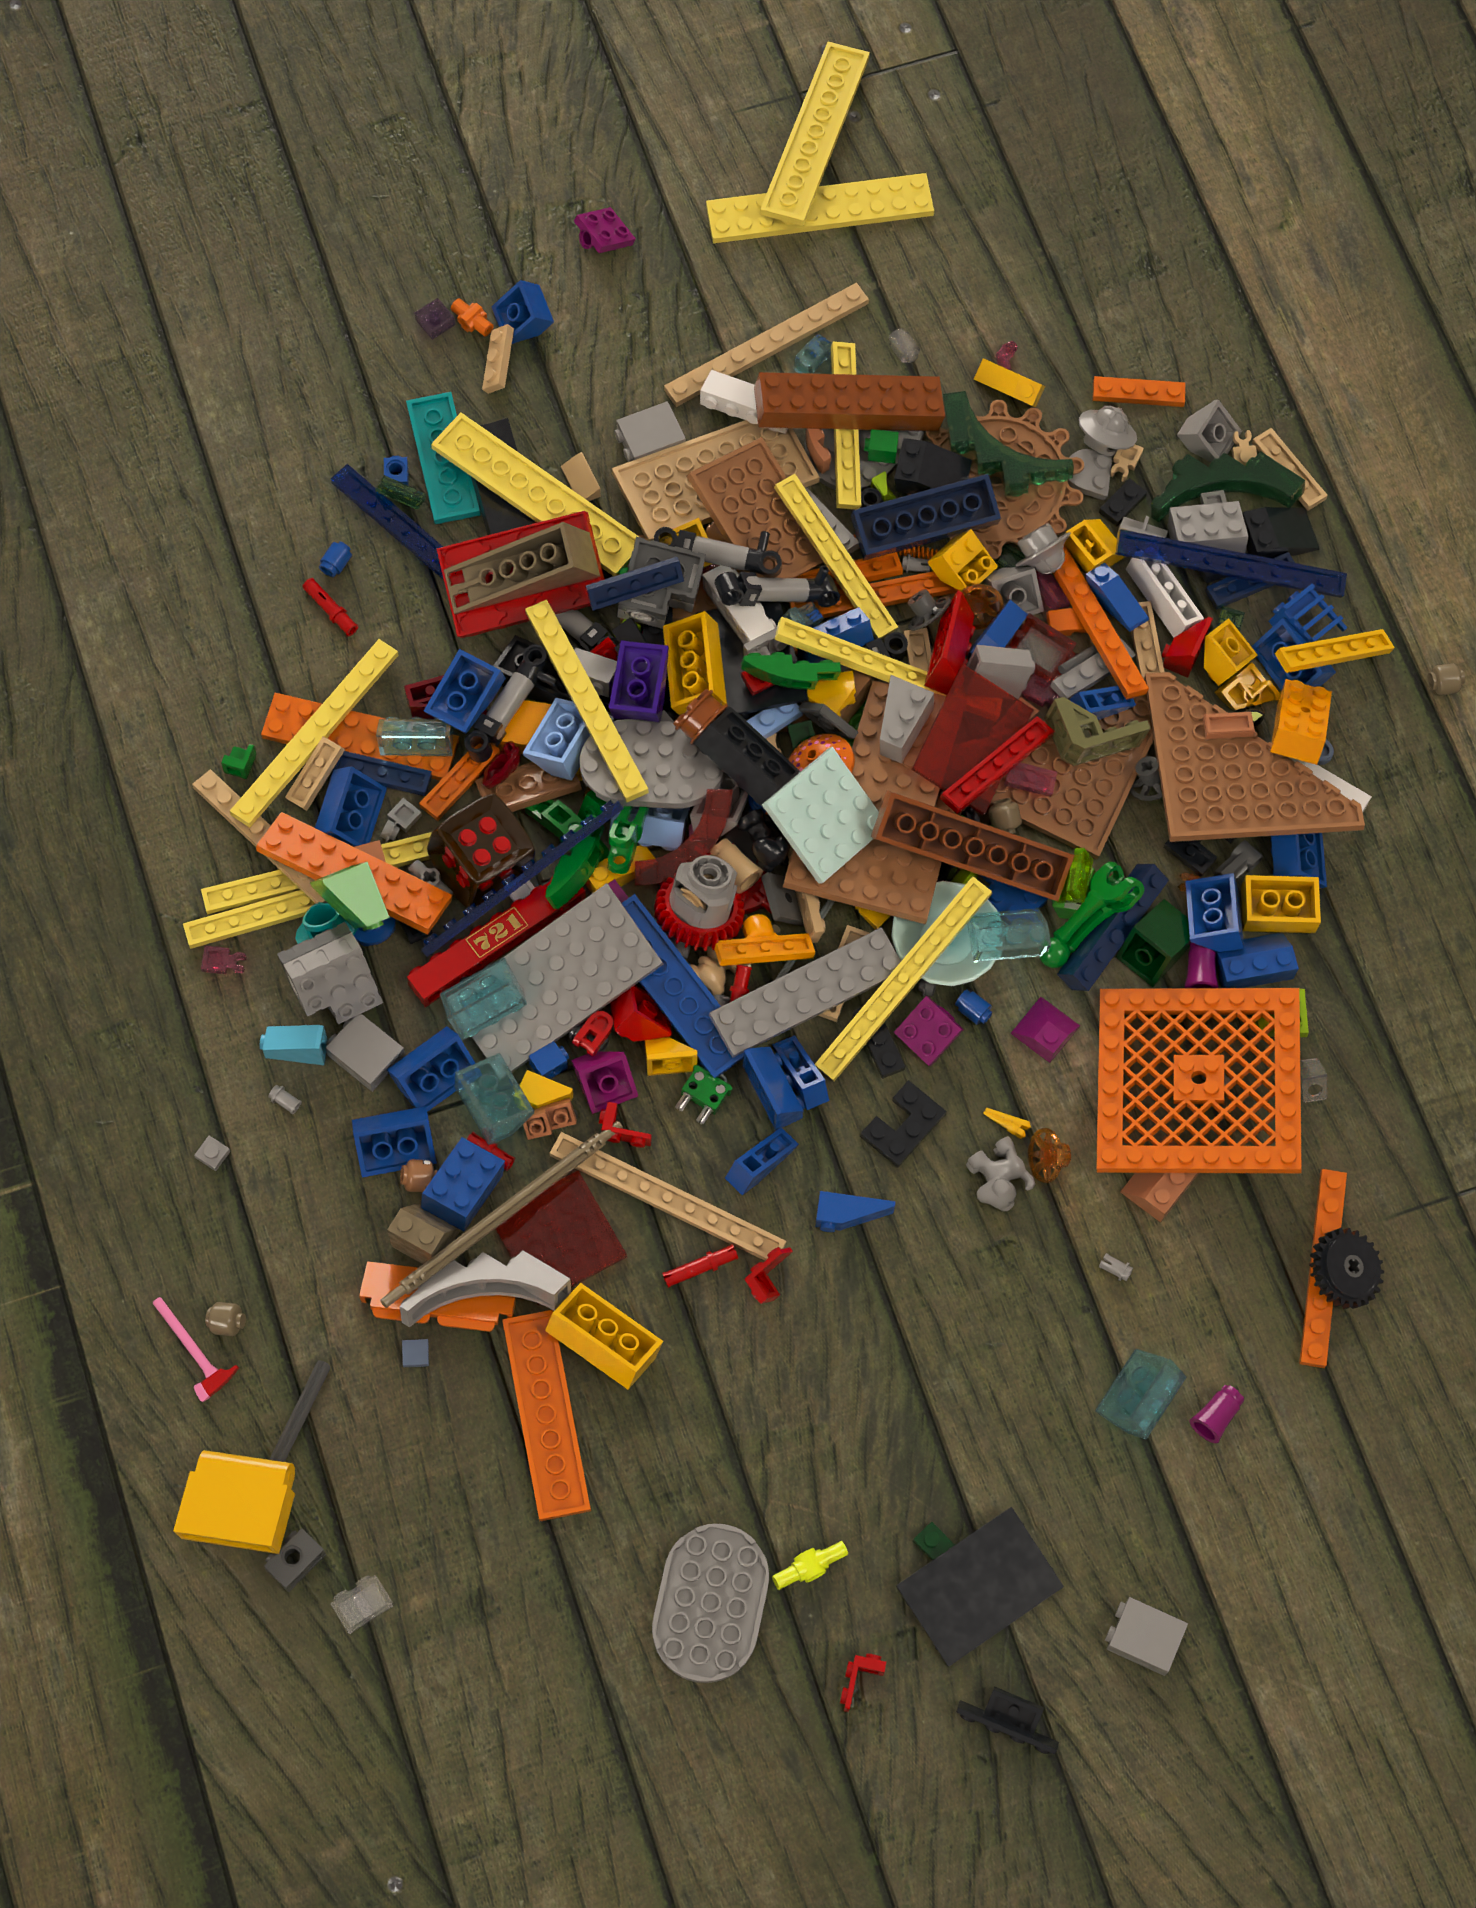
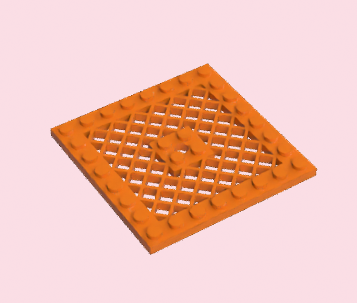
M1299 988L1100 989L1097 1173H1301ZM1145 1015H1154V1016H1152L1150 1019H1148ZM1170 1015L1178 1016L1175 1019H1173ZM1195 1015L1203 1016L1200 1019H1198ZM1220 1015L1228 1016L1225 1019H1223ZM1245 1015H1253V1016L1249 1019V1018L1246 1017ZM1137 1017L1144 1023L1138 1030L1130 1025ZM1186 1017L1194 1023L1187 1030L1180 1025ZM1211 1017L1219 1023L1212 1030L1204 1024ZM1236 1017L1244 1023L1238 1030L1229 1024ZM1261 1017L1269 1023L1263 1030L1254 1024ZM1160 1018H1164L1169 1023L1163 1030L1155 1025ZM1149 1028L1156 1034L1150 1041L1142 1036ZM1174 1028L1181 1034L1175 1041L1167 1036ZM1199 1028L1207 1034L1200 1041L1192 1036ZM1224 1028L1232 1034L1225 1041L1217 1035ZM1249 1028L1257 1034L1250 1041L1242 1035ZM1274 1028L1275 1041L1267 1035ZM1126 1029L1132 1035L1124 1041ZM1161 1039L1169 1045L1163 1052L1154 1047ZM1186 1039L1194 1045L1187 1053L1180 1047ZM1211 1039L1219 1045L1212 1053L1205 1047ZM1236 1039L1244 1045L1238 1052L1230 1047ZM1135 1040L1144 1045L1138 1052L1129 1047ZM1260 1040H1264L1269 1045L1263 1052L1255 1047ZM1224 1050L1231 1056L1225 1064L1224 1055H1220ZM1249 1050L1257 1056L1250 1064L1242 1058ZM1274 1050H1275V1063H1273V1062L1268 1058V1056H1269ZM1124 1051L1131 1056V1058L1127 1060L1125 1063ZM1148 1051L1156 1056L1149 1064L1142 1058ZM1173 1051L1179 1054L1174 1055V1064L1167 1058ZM1198 1051H1201L1204 1055L1194 1054H1196ZM1135 1062H1138L1143 1067L1137 1075L1129 1069ZM1160 1062H1163L1168 1067L1162 1075L1154 1069ZM1236 1062L1244 1067L1237 1075L1229 1069ZM1261 1062L1270 1068L1263 1075L1255 1069ZM1124 1073L1131 1079V1080H1130L1128 1083H1126L1125 1085H1124ZM1148 1073L1156 1079L1149 1086L1141 1080ZM1173 1073H1174V1086H1173L1172 1084H1170V1083L1166 1080V1079L1169 1078ZM1224 1073L1232 1079L1225 1086ZM1249 1073L1257 1079L1251 1086L1242 1080ZM1274 1073H1275V1086H1274L1271 1082H1269V1081L1267 1080V1079H1268L1269 1077H1271ZM1196 1075H1202L1206 1078V1081L1202 1084H1196L1192 1081V1078ZM1137 1084L1144 1091L1137 1097H1134L1129 1090ZM1161 1084L1169 1090L1162 1097L1154 1092ZM1236 1084L1244 1090L1238 1097H1235L1230 1092ZM1262 1084L1270 1090L1263 1098L1255 1092ZM1148 1095L1156 1101L1149 1109L1141 1103ZM1173 1095L1174 1104H1178L1174 1109L1166 1103ZM1224 1095L1232 1102L1225 1109L1219 1105L1224 1104ZM1249 1095L1257 1101L1250 1109L1242 1103ZM1124 1096L1131 1101L1125 1108H1123ZM1274 1096L1275 1109L1268 1103V1101ZM1194 1104H1204V1105H1203L1201 1108L1198 1109ZM1135 1107L1143 1112L1136 1120L1128 1114ZM1160 1107L1168 1112L1162 1120L1153 1114ZM1185 1107L1194 1113L1187 1120L1178 1114ZM1211 1107L1219 1113L1213 1120H1210L1204 1114ZM1236 1107L1245 1113L1238 1120L1229 1114ZM1261 1107L1270 1113L1263 1121L1255 1114ZM1123 1118H1124L1129 1124H1131V1125L1128 1126L1124 1131H1123ZM1149 1118L1156 1125L1149 1131H1146L1141 1124ZM1173 1118L1181 1124L1174 1132L1166 1126ZM1198 1118L1206 1124L1199 1132L1192 1126ZM1224 1118L1232 1124L1225 1132L1217 1126ZM1249 1118L1257 1124L1250 1132L1242 1126ZM1274 1119L1275 1131L1268 1126V1124ZM1135 1129L1143 1135L1136 1143L1128 1137ZM1211 1129L1219 1136L1212 1143L1204 1137ZM1262 1129L1270 1136L1263 1144L1255 1137ZM1159 1130L1168 1135L1161 1143L1153 1137ZM1185 1130H1188L1194 1136L1187 1143L1178 1137ZM1236 1130L1245 1136L1238 1143L1229 1137ZM1147 1141H1149L1153 1146H1143V1145H1144ZM1174 1141V1142L1177 1143L1179 1146H1168V1145H1169L1171 1142ZM1198 1141H1200L1204 1146H1194V1145H1195ZM1225 1141L1229 1146H1219V1145H1220L1222 1142ZM1250 1141V1142H1252L1255 1146H1245V1145Z

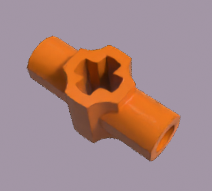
M460 298L452 303L451 311L457 315V321L465 331L472 332L476 330L484 337L491 333L494 325L487 320V313L478 303L468 305Z

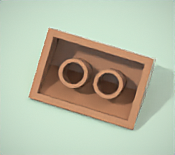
M1165 1135L1160 1141V1143L1164 1141L1168 1136ZM1173 1141V1142H1171L1168 1146H1179V1145ZM1135 1173L1120 1193L1161 1223L1199 1173Z

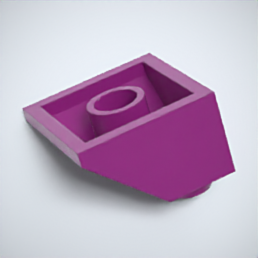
M1040 997L1013 1029L1011 1034L1051 1063L1079 1029L1080 1025Z
M598 1051L594 1057L586 1054L571 1060L579 1085L592 1114L601 1111V1109H606L607 1102L620 1104L638 1097L624 1052Z

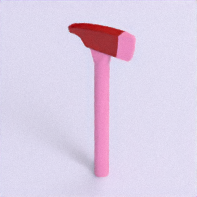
M159 1297L153 1302V1305L205 1374L206 1379L194 1386L200 1401L205 1402L228 1383L239 1367L235 1365L229 1370H218L211 1365L163 1299Z

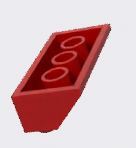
M959 590L939 621L924 684L925 687L949 697L955 688L959 690L963 683L964 676L961 673L966 668L968 659H965V656L968 655L972 645L969 639L972 638L975 631V626H973L975 615L963 592Z

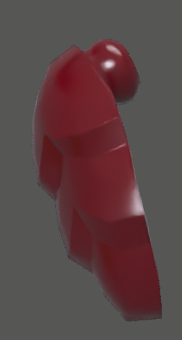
M513 741L506 742L503 745V751L496 754L485 769L483 785L488 789L503 783L518 767L521 752Z

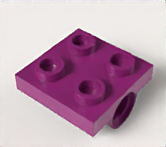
M611 207L579 214L574 220L580 229L579 241L584 249L595 248L598 253L632 246L636 240Z
M926 996L894 1033L928 1066H932L964 1029L955 1022L954 1017L947 1010L937 1005L929 996Z

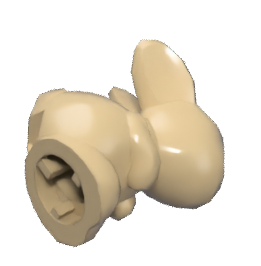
M708 946L707 956H701L698 959L699 965H689L712 995H722L725 990L726 970L729 969L735 974L737 967L736 965L720 966L715 951ZM739 964L751 967V964Z

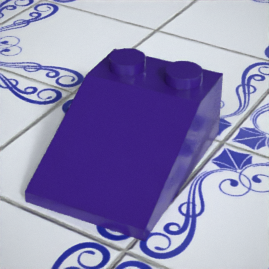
M621 641L609 703V710L613 718L660 723L665 698L669 651L667 645Z

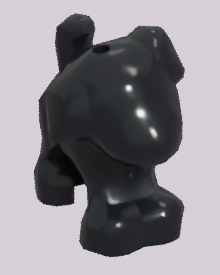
M762 808L739 819L737 827L739 830L749 833L753 843L752 851L757 859L756 865L764 872L770 873L778 865H787L789 861L787 854L790 844L769 814H764Z

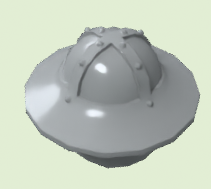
M1104 406L1100 410L1085 411L1079 417V426L1085 433L1084 443L1102 455L1114 456L1118 449H1129L1137 441L1136 432L1128 424L1127 416L1122 408Z
M1049 523L1037 528L1018 541L1017 544L1025 558L1015 564V566L1035 567L1042 574H1052V572L1060 569L1065 562L1064 543L1071 533L1067 532L1058 537Z

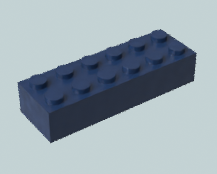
M989 474L853 510L851 520L857 540L859 541L863 561L950 538L970 529L975 531L998 525L1001 515Z

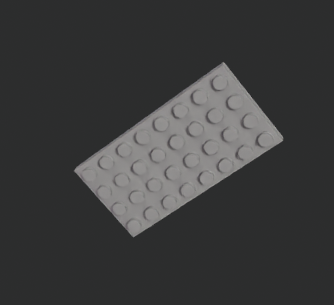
M606 883L446 999L498 1076L503 1080L527 1063L529 1055L547 1044L562 1038L587 1020L594 1012L601 1010L664 965V963L613 890Z

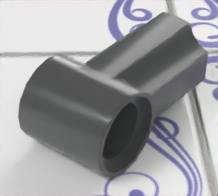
M1244 840L1234 849L1231 857L1215 871L1214 875L1234 873L1237 881L1246 871H1252L1260 863L1263 856Z

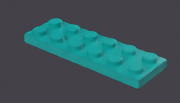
M447 392L406 400L434 524L480 516V509L471 476L434 451L431 446L435 439L457 417L452 393Z

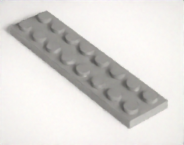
M881 927L710 1012L709 1017L730 1055L734 1058L744 1053V1050L754 1048L883 983L901 960Z

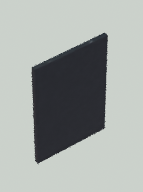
M757 601L762 604L768 619H773L776 626H778L780 618L784 617L780 602ZM718 608L706 611L718 623L728 708L731 706L738 714L743 715L808 701L806 689L787 688L773 685L752 696L741 678V673L744 672L741 669V662L744 657L743 642ZM787 645L783 650L775 651L783 652L785 655H792L793 664L797 662L793 646Z
M1012 1507L896 1585L906 1604L910 1607L948 1667L1064 1587Z

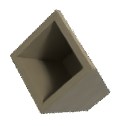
M419 1203L401 1208L387 1229L392 1247L422 1264L452 1243L461 1231L422 1209Z

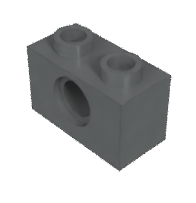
M302 1528L298 1532L293 1531L285 1539L284 1542L286 1544L280 1549L279 1554L271 1553L265 1560L267 1562L264 1565L266 1571L288 1593L326 1556L324 1549ZM291 1553L300 1554V1560L296 1564L287 1563V1557Z

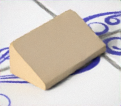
M582 452L561 466L574 492L587 501L601 497L600 487Z

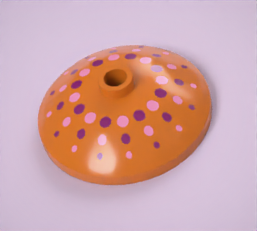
M829 733L815 735L806 739L794 749L788 759L798 770L802 771L824 751L833 747L851 773L855 763L854 752L850 744L843 737Z

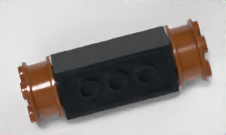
M705 689L686 707L687 711L674 721L675 730L681 729L691 739V745L695 744L699 747L701 752L714 761L720 770L730 776L758 805L762 806L764 802L801 771L731 706L729 708L727 704L723 706L712 696V690Z

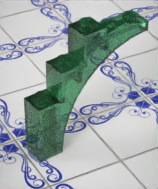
M966 391L943 394L950 451L958 454L974 451L978 475H993L996 472H1001L1005 496H1021L1024 493H1028L1029 484L1042 485L1045 482H1064L1068 479H1073L1074 465L1072 459L1051 460L1036 458L1019 453L1003 445L990 435L977 420L970 407Z
M1261 451L1255 458L1251 457L1246 466L1226 453H1223L1218 459L1215 458L1209 467L1187 454L1182 460L1179 459L1172 468L1173 480L1167 484L1165 491L1153 499L1151 503V518L1160 522L1169 514L1170 507H1179L1188 501L1199 498L1201 493L1219 490L1256 494L1291 508L1304 494L1306 480Z

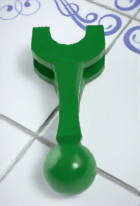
M624 806L618 817L613 821L609 832V844L611 845L607 864L609 871L617 874H625L629 871L650 807H640L634 820L629 822L634 806ZM616 856H622L626 860L622 864L614 863Z
M1115 862L1105 863L1093 875L1090 883L1091 891L1076 913L1053 933V937L1047 938L1041 943L1039 947L1041 962L1049 968H1059L1066 964L1070 953L1075 952L1079 944L1095 927L1114 913L1127 911L1135 905L1144 893L1143 883L1134 877H1127L1123 880L1124 872L1121 866Z

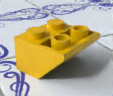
M1101 519L1083 520L1066 531V533L1070 532L1071 534L1064 543V546L1067 547L1072 557L1085 573L1090 572L1103 563L1111 567L1128 556V552Z
M972 529L956 535L927 561L940 581L965 594H969L998 567Z

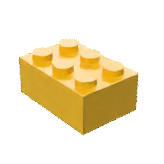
M1245 875L1241 885L1243 931L1316 933L1321 923L1319 877Z

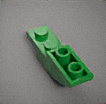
M775 652L771 655L750 653L744 656L741 662V669L750 675L774 685L795 689L814 690L818 680H837L841 673L840 662L833 663L832 660H823L819 663H809V661L803 660L793 664L792 655H785L783 652Z
M548 800L525 808V812L559 838L560 845L568 851H572V847L576 844L579 837L580 827L584 823L572 810L560 800L555 802ZM600 840V844L605 849L600 859L602 861L608 858L610 851Z
M587 814L585 822L580 827L577 842L572 847L571 856L562 855L555 867L554 876L551 883L547 886L545 895L554 909L561 908L578 893L594 872L605 851L599 842L604 826L596 815Z

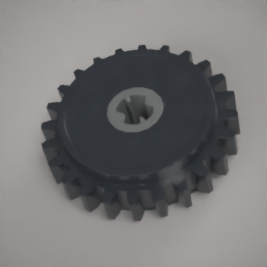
M1339 1228L1327 1232L1325 1236L1318 1239L1319 1243L1313 1246L1316 1252L1310 1254V1257L1313 1258V1263L1309 1264L1313 1268V1273L1310 1275L1316 1280L1314 1286H1319L1321 1289L1319 1294H1325L1327 1302L1334 1301L1335 1307L1343 1306V1309H1355L1369 1304V1301L1376 1298L1374 1294L1381 1291L1377 1285L1384 1282L1380 1278L1381 1274H1384V1270L1381 1269L1383 1260H1379L1378 1257L1380 1252L1374 1250L1373 1242L1368 1243L1366 1241V1235L1359 1237V1231L1351 1232L1350 1228L1343 1230Z

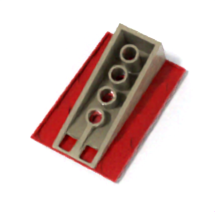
M581 511L437 548L457 637H471L528 622L530 620L526 615L525 609L544 600L548 601L555 615L590 606L586 585L605 579L588 512Z

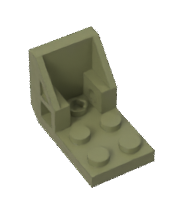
M1065 697L1054 699L1044 717L1047 725L1055 731L1052 738L1061 760L1073 766L1139 747L1151 729L1148 720L1142 722L1134 720L1127 723L1125 727L1119 729L1111 727L1103 732L1096 715Z

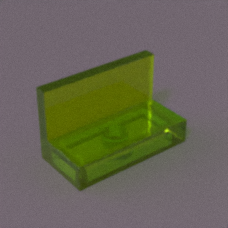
M1075 848V856L1059 901H1056L1057 903H1082L1085 901L1094 860L1085 848Z

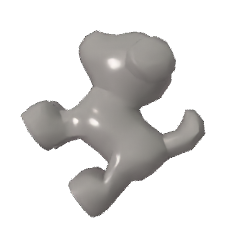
M1007 1136L1000 1139L995 1144L997 1148L993 1149L998 1157L1005 1159L991 1161L983 1151H979L972 1155L966 1164L971 1173L981 1172L987 1180V1183L978 1189L976 1193L977 1199L981 1203L990 1204L1001 1211H1009L1015 1204L1016 1190L1013 1184L1009 1182L1010 1180L1021 1178L1025 1181V1190H1031L1035 1186L1033 1176L1025 1169L1022 1159L1017 1156L1012 1139Z

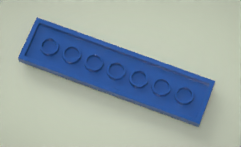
M634 894L622 902V905L664 963V965L639 983L687 1046L697 1050V1059L713 1078L719 1077L741 1061L744 1053L732 1058L709 1017V1013L720 1008L721 1005Z

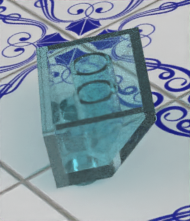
M387 717L386 719H379L376 737L380 755H453V727L437 718L434 720H424L420 717H412L410 719Z
M1039 908L978 913L967 923L973 962L1044 956L1051 947L1048 924Z
M505 958L440 993L447 1019L461 1040L476 1035L480 1030L489 1025L496 1024L503 1017L517 1012L527 1005L524 993Z
M500 1053L455 1072V1089L488 1145L512 1136L534 1114V1109Z
M1135 1349L1095 1411L1128 1434L1147 1440L1187 1377L1171 1359Z

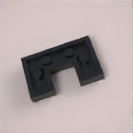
M1225 838V840L1228 841L1230 844H1232L1236 839ZM1168 840L1163 847L1200 877L1217 860L1216 855L1200 844L1202 840L1175 842Z
M909 1080L892 1098L896 1105L910 1115L895 1131L876 1116L860 1133L862 1139L897 1168L941 1121L947 1112Z

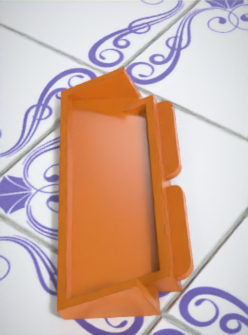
M367 1261L359 1294L361 1303H367V1298H371L370 1308L376 1318L401 1321L400 1305L405 1298L410 1297L417 1289L409 1295L404 1294L387 1308L382 1305L380 1300L398 1287L399 1282L418 1267ZM493 1295L461 1299L437 1308L423 1316L416 1323L425 1324L430 1320V1317H435L441 1326L490 1332L495 1328V1325H498L500 1314L507 1315V1318L514 1317L517 1297Z

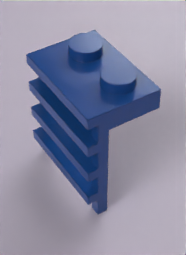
M1313 583L1301 593L1297 590L1287 599V604L1282 602L1272 611L1275 615L1268 621L1274 626L1282 618H1286L1307 643L1317 641L1336 625L1342 632L1347 629V626L1341 621L1344 618L1341 615L1338 617L1332 611L1334 607L1332 605L1328 606L1323 599L1325 597L1322 594L1318 595L1316 593ZM1318 604L1323 611L1302 627L1297 620ZM1328 615L1332 622L1314 637H1311L1307 630L1324 616Z

